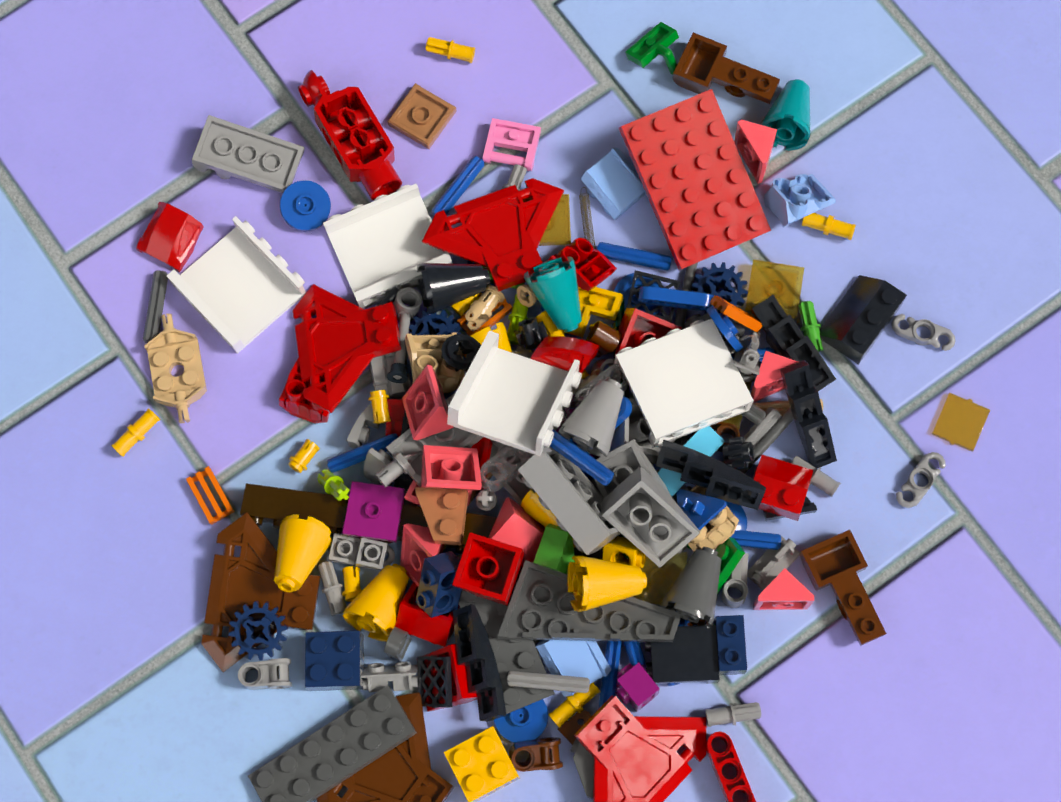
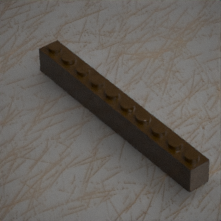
M246 483L240 515L242 516L248 512L258 526H262L263 522L272 523L273 527L280 529V524L286 516L297 514L299 515L298 519L307 520L309 516L323 522L330 529V536H333L334 533H343L349 498L338 501L333 495ZM403 504L397 541H402L403 525L409 523L428 527L421 507ZM466 513L463 545L444 544L443 551H445L446 547L456 548V552L463 554L469 533L488 538L497 517ZM377 540V541L384 542V543H388V544L393 543V542H388V541Z

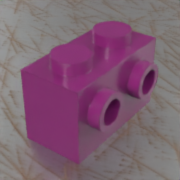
M639 662L635 666L629 663L618 672L617 692L615 693L624 705L630 703L635 711L638 712L658 696L660 688Z

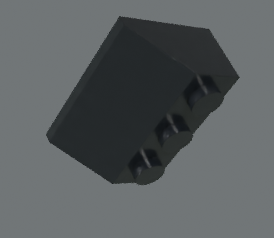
M859 275L819 329L821 340L859 365L902 306L907 294L885 280Z

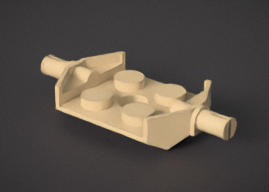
M163 314L161 316L163 332L144 345L148 353L155 395L153 399L165 406L176 407L179 423H185V421L188 423L190 422L188 412L190 404L199 400L207 392L198 338L195 334L175 329L172 314ZM175 366H184L182 375L178 377L172 376L171 371Z

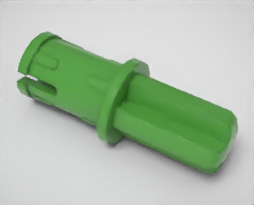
M811 301L801 302L798 305L803 326L800 330L803 331L804 336L809 337L818 352L823 351L819 331L821 325L817 324L814 304Z

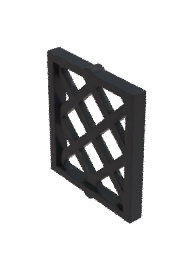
M635 270L631 289L629 290L627 308L637 309L642 305L646 313L671 323L674 313L673 307H671L670 314L667 315L663 309L664 306H657L649 311L646 304L641 302L632 307L631 300L633 295L637 299L639 297L638 292L640 288L636 290L634 287L638 277L643 286H650L656 282L660 288L669 289L674 286L675 290L679 289L680 281ZM643 277L651 278L653 280L646 283ZM660 281L667 282V283H671V284H669L668 286L664 287ZM660 310L663 316L655 315L653 313Z
M437 655L418 656V692L421 695L422 706L432 708L452 707L451 657ZM425 660L431 661L429 667L424 663ZM437 660L444 662L441 668L437 664ZM433 667L438 672L435 677L431 673ZM440 676L444 680L442 687L437 682ZM427 677L432 681L429 687L425 682ZM434 686L439 691L436 696L432 693ZM428 695L432 699V703H427L425 701ZM441 696L445 700L444 704L438 702Z

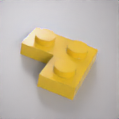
M578 287L582 321L578 324L579 327L565 333L583 338L591 314L615 321L624 298L623 295L598 287L589 292Z

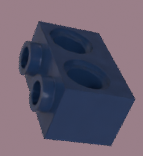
M452 551L424 559L415 603L431 618L458 609L462 589L452 584L460 559Z
M744 615L716 616L714 625H716L719 675L745 674L747 672Z

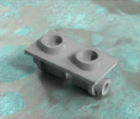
M749 335L744 339L742 343L744 348L737 353L734 349L733 366L737 367L742 373L759 375L760 354L757 351L759 339L754 335Z
M781 536L780 549H768L748 570L747 577L761 590H764L784 568L787 569L800 555V552L795 548L796 544L791 539L785 540Z
M398 662L395 666H384L382 663L369 664L368 667H364L361 678H367L363 679V690L378 692L388 685V681H393L394 691L413 690V687H418V676H413L417 673V665H411L410 662Z

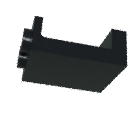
M705 625L678 626L673 642H645V652H650L651 662L646 663V672L657 685L691 682L713 684L719 682L716 625L710 627Z

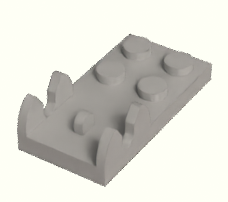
M208 115L192 157V164L201 172H206L208 169L216 171V174L221 179H229L233 176L283 193L293 183L304 147Z

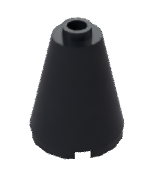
M417 264V272L422 273V279H418L424 308L428 307L427 315L434 314L485 291L486 285L490 284L488 269H483L481 264Z

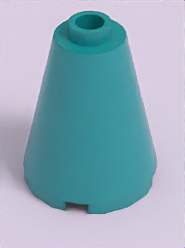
M795 79L786 83L761 122L763 126L777 129L773 147L777 148L778 144L785 146V150L791 151L801 149L808 143L810 138V88L802 80Z
M570 256L567 257L568 261L562 262L561 257L533 267L535 273L530 276L528 271L524 274L526 283L556 328L564 330V332L577 329L579 327L578 324L582 321L575 262Z

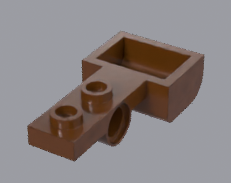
M694 32L692 33L673 73V81L678 86L701 94L708 91L712 83L715 82L724 86L725 90L735 97L742 98L747 95L770 104L779 85V78L726 58L727 45Z
M847 530L800 552L802 564L814 589L818 591L831 585L839 610L845 620H848L860 646L887 634L857 573L865 570L868 565L851 530Z

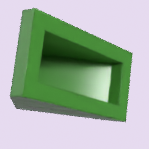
M548 524L533 563L568 574L569 562H575L572 559L574 556L573 537L568 531L562 530L559 526Z

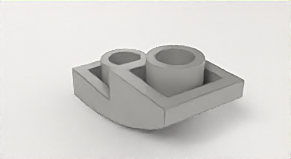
M372 403L361 413L349 433L347 442L351 448L356 449L361 447L362 443L366 444L370 435L368 426L376 429L380 426V423L374 424Z
M371 448L365 459L364 476L374 484L382 485L383 483H380L375 473H378L387 466L393 458L381 449L377 452Z
M334 533L328 561L382 570L388 543Z

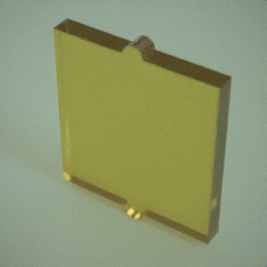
M949 393L932 435L949 441V444L952 446L956 444L973 452L990 410L973 403L972 399L966 400Z

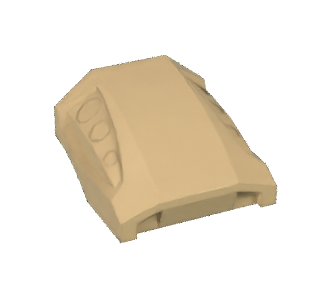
M451 333V335L406 334L405 342L412 369L413 383L427 365H431L442 386L443 393H450L459 388L465 377L464 370L456 372L454 367H447L446 361L441 358V348L444 341L457 333ZM459 348L457 355H461L463 358L462 350Z
M696 485L690 491L705 495L706 488ZM726 506L699 530L700 534L688 543L689 547L693 552L696 549L702 550L703 546L716 550L720 544L724 543L734 534L739 519Z

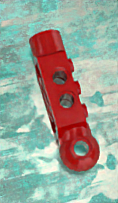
M310 70L305 75L303 84L298 86L300 95L307 107L315 106V122L350 182H362L372 200L381 195L395 193L401 187L402 181L392 165L395 161L394 146L359 87H347L330 94L321 75L317 77L313 70Z

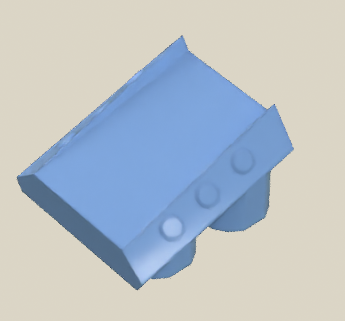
M612 148L606 156L589 170H586L581 178L586 185L587 193L592 198H597L603 205L604 211L611 215L614 220L619 218L646 195L636 168L619 148Z
M813 174L796 175L793 180L776 178L772 182V187L764 195L765 208H769L782 223L783 228L836 203L835 198Z
M543 640L536 645L540 656L552 675L585 677L590 680L591 684L607 676L612 670L596 641ZM561 691L564 697L573 696L576 693Z

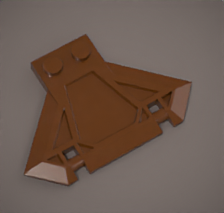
M248 512L218 533L216 543L224 544L223 555H214L204 621L206 624H212L211 635H202L201 644L221 671L225 672L248 654L245 651L239 655L238 652L241 648L239 645L232 647L231 644L236 640L235 637H222L223 626L229 627V632L235 630V627L229 624L231 620H238L234 613L237 610L244 613L243 605L246 603L250 608H253L254 601L258 600L260 607H263L265 602L268 601L269 609L272 610L277 606L279 609L276 614L278 616H286L281 622L282 625L313 630L321 576L309 575L297 591L284 592L280 590L274 581L277 551ZM235 546H241L240 557H234ZM253 613L249 616H252L254 619L263 618L266 614ZM273 620L270 624L271 632L275 634L277 632V628ZM241 624V636L245 640L247 638L246 629ZM261 624L258 627L252 626L255 629L253 632L255 636L259 634L265 635L262 632L264 627ZM254 643L252 647L257 648L262 643Z
M420 692L396 696L417 733L318 797L317 802H444L454 786L431 770ZM343 786H346L348 790L341 798L337 794Z

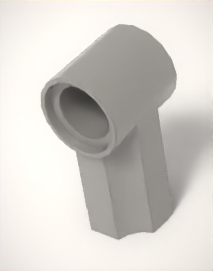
M748 553L743 555L723 585L721 598L723 603L730 608L741 606L748 594ZM736 588L741 592L742 596L738 599L731 598L727 590Z

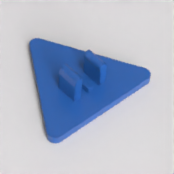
M683 489L677 491L678 506L699 530L727 506V503L722 499Z

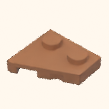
M416 487L415 492L435 544L463 545L468 491Z

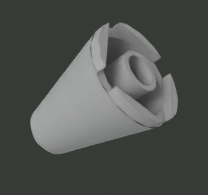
M607 378L606 381L600 380L561 425L558 433L569 441L573 438V441L577 443L580 449L590 454L607 457L624 392L620 389L621 384L610 378Z

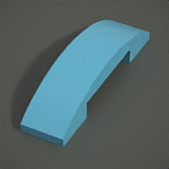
M708 426L698 430L684 446L711 457L725 440ZM661 468L658 472L671 496L686 483L680 481L681 473Z

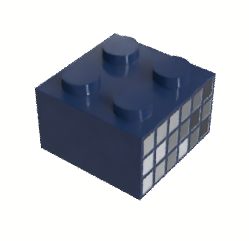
M305 632V688L309 691L363 690L364 678H361V674L364 669V635L362 632Z

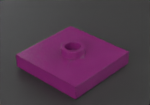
M352 481L343 535L397 543L406 490L404 488L390 486L385 488L383 485Z

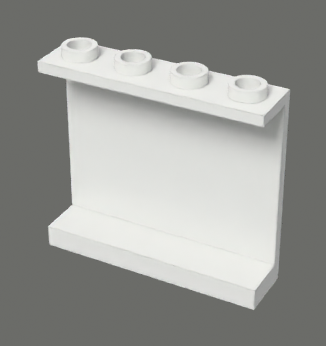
M417 183L402 186L395 193L381 195L371 203L357 205L351 211L342 215H333L326 222H323L357 303L363 309L380 302L395 286L399 290L405 287L413 288L418 286V279H422V273L417 272V264H453L449 253L422 243L432 220L420 196Z
M235 216L232 220L236 227L181 275L172 270L167 275V278L238 354L306 294V291L303 287L305 281L297 272L291 273L286 268L288 267L287 262L279 254L275 257L270 252L272 248L263 237L258 239L253 234L255 232L254 228L246 220L241 222Z
M712 319L695 321L683 330H671L659 339H647L635 348H623L615 356L614 368L615 370L621 368L651 432L648 439L652 448L662 445L663 440L672 441L747 412L754 401L738 368L733 366L734 360Z
M489 331L448 406L447 424L540 456L544 447L549 448L554 436L552 431L554 426L559 427L564 414L562 411L563 407L568 408L573 396L572 388H578L582 377V373L578 372L580 361L575 359L568 372L498 348L499 334Z

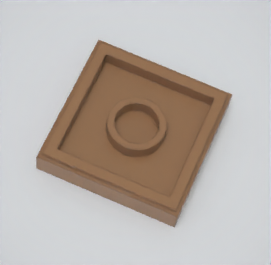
M415 83L387 122L390 127L430 149L457 110L455 106Z

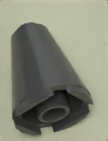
M705 546L702 547V550L696 549L663 598L660 607H670V610L682 614L681 619L696 624L701 619L706 621L705 626H712L722 560L717 556L718 552Z

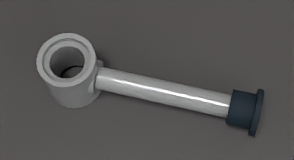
M410 287L399 290L393 303L397 320L399 321V335L402 350L395 352L394 363L387 374V379L393 383H405L408 381L407 367L404 365L406 356L405 337L409 333L410 322L414 320L413 317L417 315L422 303L421 294L416 289Z

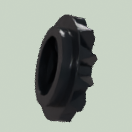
M452 335L442 345L441 358L446 361L447 367H454L456 372L459 370L467 372L481 344L468 335ZM459 348L463 354H467L465 360L461 355H457Z

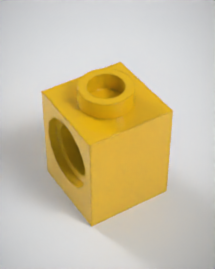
M617 536L603 547V560L638 566L640 568H643L645 565L646 555L625 537ZM622 553H625L628 556L629 560L626 559Z

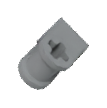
M279 658L245 663L238 671V679L242 685L250 690L292 687V682L289 681L288 665L291 664V659ZM253 669L258 670L257 680L247 683L245 679L247 672Z

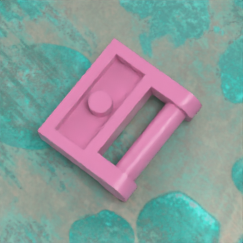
M492 118L483 153L484 163L490 164L492 161L513 166L518 164L525 167L527 171H532L541 127ZM494 146L524 151L527 152L525 158L494 152L493 150Z

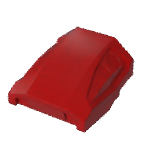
M159 202L158 208L140 238L136 249L181 272L193 253L204 226L188 213L168 203Z
M576 238L569 246L567 245L558 254L552 255L547 260L550 261L561 257L562 262L568 261L567 257H572L575 262L578 287L588 292L607 279L617 269L604 254L597 249H593L591 243L584 238Z
M548 335L536 348L530 359L568 372L576 359L580 361L578 372L583 374L587 365L595 358L599 345L572 337Z
M298 357L279 398V405L293 416L315 424L327 423L330 412L304 398L303 390L310 387V382H302ZM325 378L321 379L320 383L325 382Z

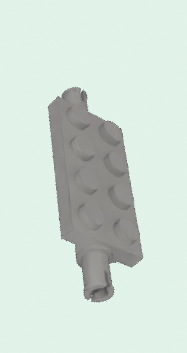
M455 393L446 399L447 406L450 405ZM454 427L421 440H413L411 430L408 429L386 447L389 454L393 457V461L378 473H375V476L386 488L401 474L405 473L421 488L424 445L471 448L483 437Z

